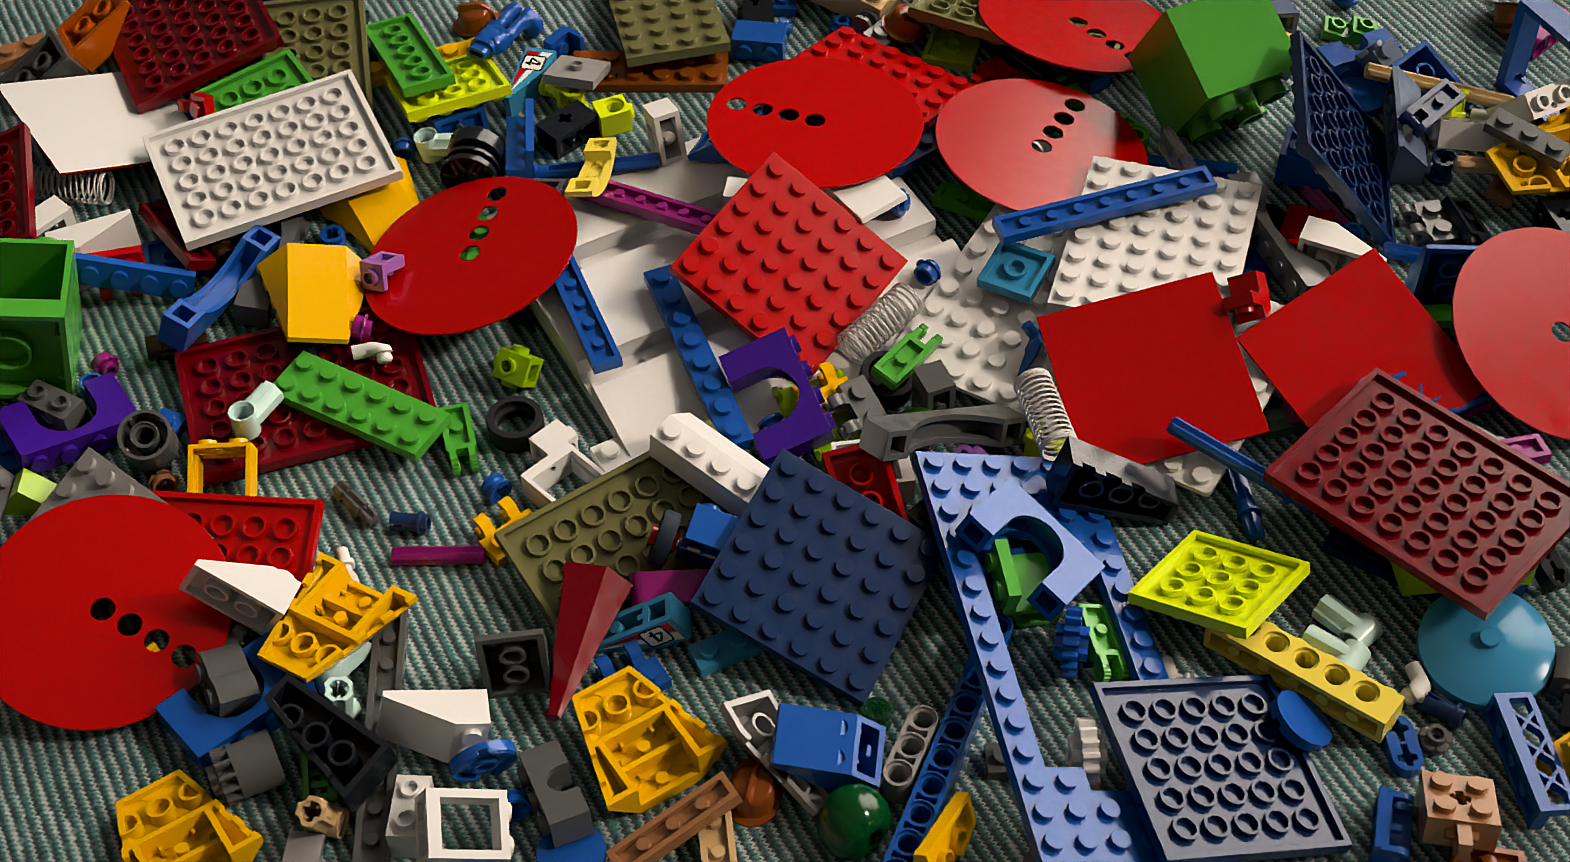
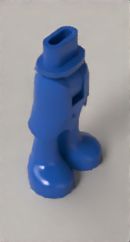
M518 2L508 3L500 10L498 18L495 21L490 19L489 23L470 42L471 46L467 48V53L469 56L479 60L498 56L513 44L515 38L522 32L529 38L539 36L544 28L543 21L533 8L526 7L522 11V7Z

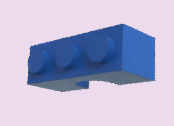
M1384 27L1362 34L1359 50L1348 49L1340 41L1317 47L1316 51L1337 77L1342 80L1351 76H1364V69L1355 55L1373 42L1380 39L1383 43L1393 38L1400 50L1402 46Z

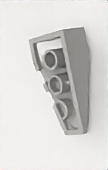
M770 689L722 703L720 709L740 745L812 817L818 815L821 806L832 792L770 765L778 703Z

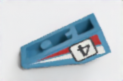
M525 48L510 82L513 94L506 96L504 99L506 116L514 117L525 109V98H534L535 101L541 96L538 86L543 78V73L557 60L555 50Z
M671 592L617 613L596 654L624 652L623 645L633 639L637 641L641 650L666 648L692 638L691 610Z

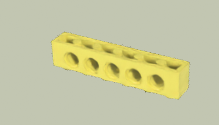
M1264 621L1247 640L1205 628L1204 646L1256 675L1270 674L1277 687L1284 691L1292 690L1303 694L1313 701L1322 712L1379 744L1401 715L1405 701L1403 695L1393 688L1384 686L1371 679L1362 671L1355 670L1338 661L1334 656L1316 649L1303 639L1283 631L1272 622Z

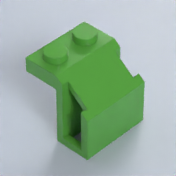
M995 539L989 553H986L985 565L987 571L992 573L994 580L993 596L996 601H999L1002 613L1005 616L1015 618L1016 624L1019 627L1057 624L1063 611L1050 623L1026 600L1048 576V564L1043 553L1011 555L1007 539Z

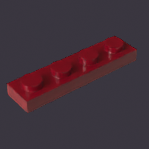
M140 203L138 214L187 270L196 272L214 270L216 259L204 246L187 251L172 211L166 203Z

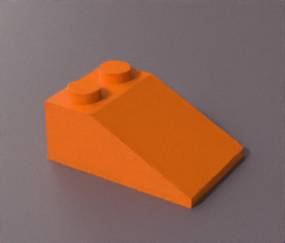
M87 0L56 29L69 54L91 72L97 67L102 66L112 53L130 3L128 0Z

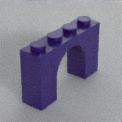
M785 327L718 357L735 393L770 378L786 379L799 389L798 403L794 411L786 419L752 434L765 464L774 462L782 448L800 457L836 440L832 430L837 428L830 411L827 413L823 412L820 404L825 402L818 385L812 388L809 382V378L813 377L807 360L800 362L797 353L802 351L795 334L789 337Z
M112 372L83 381L86 404L94 417L87 424L77 429L56 431L41 426L35 420L25 401L0 408V436L20 471L26 468L36 474L79 460L88 447L100 453L119 446L117 442L118 427L126 416L137 410Z

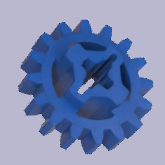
M1067 606L1065 624H1056L1053 659H1061L1060 678L1076 680L1078 661L1087 662L1090 627L1082 626L1083 607Z

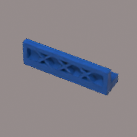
M525 98V117L506 116L505 176L533 179L534 98Z
M1493 693L1482 714L1528 830L1542 829L1550 816L1570 815L1569 780L1533 693ZM1524 703L1529 714L1527 719L1515 712L1511 704ZM1524 729L1539 738L1541 743L1539 748L1525 740L1522 733ZM1536 758L1550 766L1553 772L1551 777L1537 769L1534 762ZM1548 788L1560 794L1565 804H1551L1546 792Z

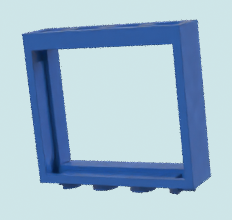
M1552 0L1519 1L1495 84L1507 95L1518 97L1536 90L1524 78L1540 25L1570 50V15ZM1563 108L1561 110H1558L1556 112L1545 115L1535 120L1539 124H1542L1546 122V119L1549 116L1555 113L1559 115L1562 112H1564L1566 108Z

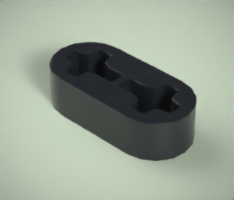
M1555 548L1538 565L1534 575L1540 587L1550 593L1563 589L1570 583V573Z

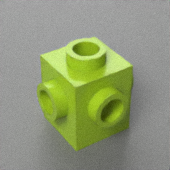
M513 344L512 348L500 347L493 360L494 369L492 376L502 379L501 384L509 388L518 389V386L522 388H535L544 359L529 354V348L518 344Z

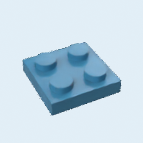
M1000 241L979 274L977 287L1031 305L1055 264V255L1017 242L1002 245Z

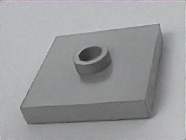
M561 55L543 73V83L593 91L611 71V62Z

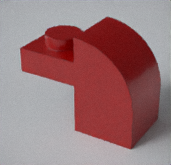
M1254 270L1227 278L1231 296L1222 298L1225 311L1235 313L1237 325L1266 318L1270 315L1271 303L1265 273Z

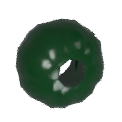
M862 783L843 785L829 795L818 812L816 819L818 839L828 852L843 861L861 860L875 851L884 840L891 821L889 804L872 787Z

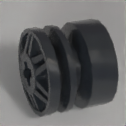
M466 126L457 129L450 137L441 168L440 178L442 184L448 189L465 182L499 177L506 153L504 143L496 134L485 128ZM495 189L492 190V191L488 194L487 197H489L492 193H494V192H495Z

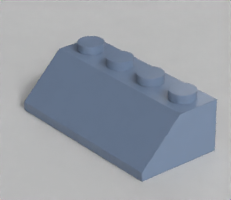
M1392 66L1382 102L1390 184L1422 186L1424 176L1429 175L1431 169V159L1426 158L1429 149V138H1425V132L1418 139L1412 134L1413 130L1408 125L1403 126L1397 120L1407 108L1421 98L1420 87L1398 66ZM1415 115V117L1422 122V120L1417 115Z

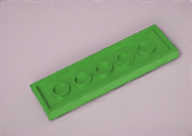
M412 13L367 24L368 42L404 98H416L423 93L433 90L441 91L450 85L456 84L453 72Z
M304 350L273 382L284 395L281 403L415 462L423 456L451 423L450 413Z

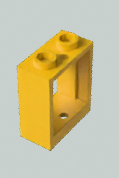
M231 438L229 443H217L216 440L203 439L199 440L198 444L188 445L187 492L203 493V459L245 457V495L257 496L258 449L251 442H248L246 438Z

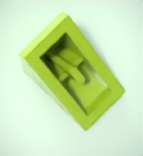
M23 468L15 475L16 477L2 515H33L58 484Z

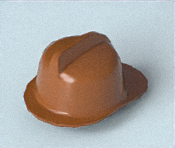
M475 0L459 4L457 7L458 18L453 23V31L461 37H475L489 23L490 19L495 21L499 13L493 12L487 3Z
M1482 0L1484 4L1493 7V23L1496 30L1501 34L1509 35L1519 3H1499Z
M907 3L897 4L888 14L884 15L881 19V26L895 40L903 43H912L923 38L927 33L923 23L907 16L909 7Z
M753 757L745 759L737 766L731 779V784L743 800V802L731 809L732 819L737 824L745 827H759L767 824L776 816L785 789Z

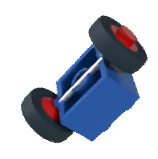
M697 503L686 524L682 538L678 540L680 535L678 528L682 515L666 509L659 526L653 525L647 543L652 545L647 557V563L663 568L668 556L674 552L676 547L677 553L675 558L710 569L742 515L727 514L722 512L718 506L710 503Z

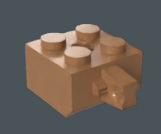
M1421 770L1414 798L1419 843L1452 847L1454 860L1470 862V853L1473 850L1495 852L1502 825L1493 779Z

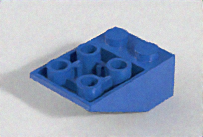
M780 703L777 708L770 765L831 792H834L843 785L858 783L877 790L880 788L886 727L858 714Z

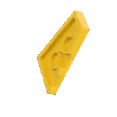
M955 792L920 846L915 850L914 862H955L957 856H964L976 824L969 792Z

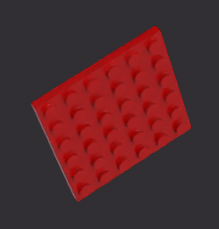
M773 151L675 260L668 272L753 341L785 327L789 337L795 334L802 350L797 353L800 362L807 360L814 375L818 371V365L824 363L840 344L837 343L838 334L843 332L848 325H851L857 317H860L862 313H865L908 260L864 224H861L858 219Z

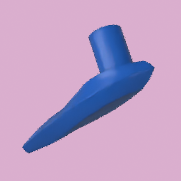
M1030 320L1021 326L1022 330L1029 337V341L1025 347V354L1017 376L1028 370L1037 358L1043 344L1040 329H1037Z

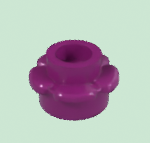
M356 314L351 337L359 339V342H362L364 337L370 338L373 321L368 320V314H365V316Z
M109 352L99 353L91 361L90 367L93 372L100 375L112 372L115 376L119 367L118 357L111 355Z

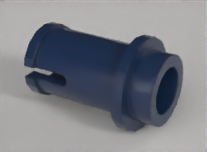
M392 511L389 517L390 531L416 532L417 535L422 536L430 531L431 516L430 514H425L424 511H419L418 514Z
M1430 691L1425 696L1420 707L1421 712L1428 713L1448 723L1447 727L1449 728L1453 726L1460 728L1468 713V710L1462 708L1463 704L1458 703L1456 705Z

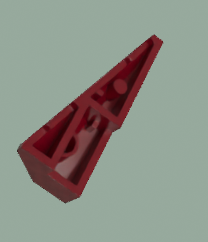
M567 561L561 568L563 582L558 592V599H561L559 615L555 619L551 663L554 665L552 679L548 683V691H551L549 708L545 712V717L553 723L563 715L633 584L607 566Z

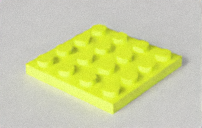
M468 54L444 60L453 72L456 84L450 85L441 91L433 90L423 93L416 98H404L391 76H384L386 86L407 120L415 123L424 122L429 117L435 115H450L454 110L464 107L468 109L475 108L480 103L486 101H501L506 96L513 94L511 84L491 58L479 60Z
M1193 530L1128 591V603L1247 640L1310 574V562Z

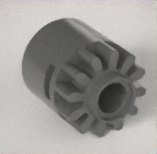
M150 409L137 410L126 416L120 423L117 431V442L135 469L138 468L148 475L150 471L157 473L165 467L172 469L173 465L171 462L174 459H180L178 449L181 447V443L170 423L161 413Z
M267 728L243 737L244 739L235 743H227L209 750L213 764L205 767L215 796L225 794L229 806L247 800L255 794L259 795L287 784Z

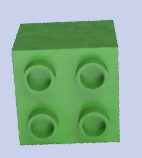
M1194 0L1165 10L1128 55V59L1168 141L1188 135L1192 144L1201 143L1221 132L1222 127L1220 123L1234 118L1239 128L1250 125L1267 115L1266 105L1276 102L1290 92L1286 81L1292 76L1290 72L1292 59L1288 51L1291 47L1290 39L1270 0Z
M38 237L35 239L0 238V399H17L36 379L74 395L83 325L74 240H57L51 237Z

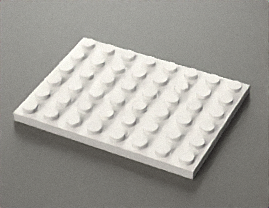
M351 69L142 136L187 251L249 231L254 225L264 226L404 179L402 169Z
M1093 156L1081 195L1179 171L1165 167L1139 164L1137 162L1115 160L1109 157ZM1213 177L1218 184L1216 193L1070 229L1049 295L1046 311L1058 312L1211 271L1213 272L1221 297H1230L1227 278L1243 274L1262 185ZM1227 311L1230 322H1232L1233 312Z

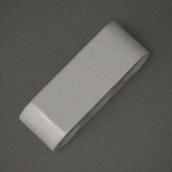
M919 705L911 709L884 765L882 792L886 800L891 803L901 804L909 800L938 731L939 717L937 712L930 706ZM906 753H914L916 755H907ZM893 780H902L903 782L895 783Z

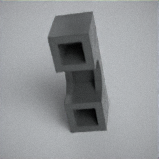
M558 739L519 752L521 767L517 768L516 772L522 788L529 787L530 789L529 792H526L532 812L538 810L540 812V816H537V821L543 837L549 835L554 847L557 848L594 834L590 810L579 786L559 791L572 786L573 783L568 761Z

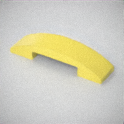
M616 137L589 138L583 151L585 163L578 178L570 179L565 190V197H596L605 190L614 165Z

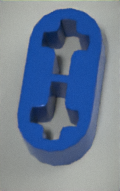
M1399 716L1394 726L1392 725V728H1396L1398 733H1403L1401 741H1399L1396 732H1391L1390 730L1386 733L1382 744L1391 771L1401 778L1410 779L1419 774L1423 764V754L1412 723L1407 718ZM1402 752H1404L1406 760L1412 762L1411 766H1407L1405 761H1400Z

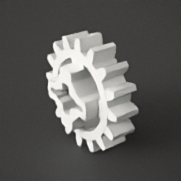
M1077 717L1074 720V735L1067 736L1066 754L1069 767H1084L1091 790L1099 791L1100 776L1106 775L1107 749L1105 748L1104 734H1097L1098 729L1095 727V719L1093 717Z

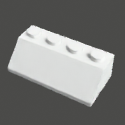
M691 413L670 414L650 433L649 455L733 515H742L770 469Z

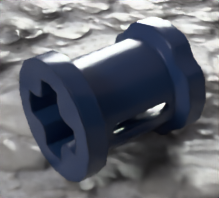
M1441 149L1436 150L1432 154L1431 160L1433 165L1429 175H1427L1428 181L1432 184L1445 186L1452 181L1453 175L1451 170L1456 159L1453 151Z

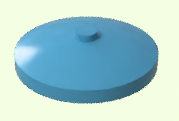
M1513 593L1485 622L1442 595L1430 605L1423 615L1416 635L1417 658L1430 683L1449 700L1456 704L1461 703L1463 707L1483 712L1493 693L1532 692L1535 698L1546 685L1554 668L1555 644L1550 628L1541 614L1532 605ZM1524 703L1511 704L1513 709L1524 705Z

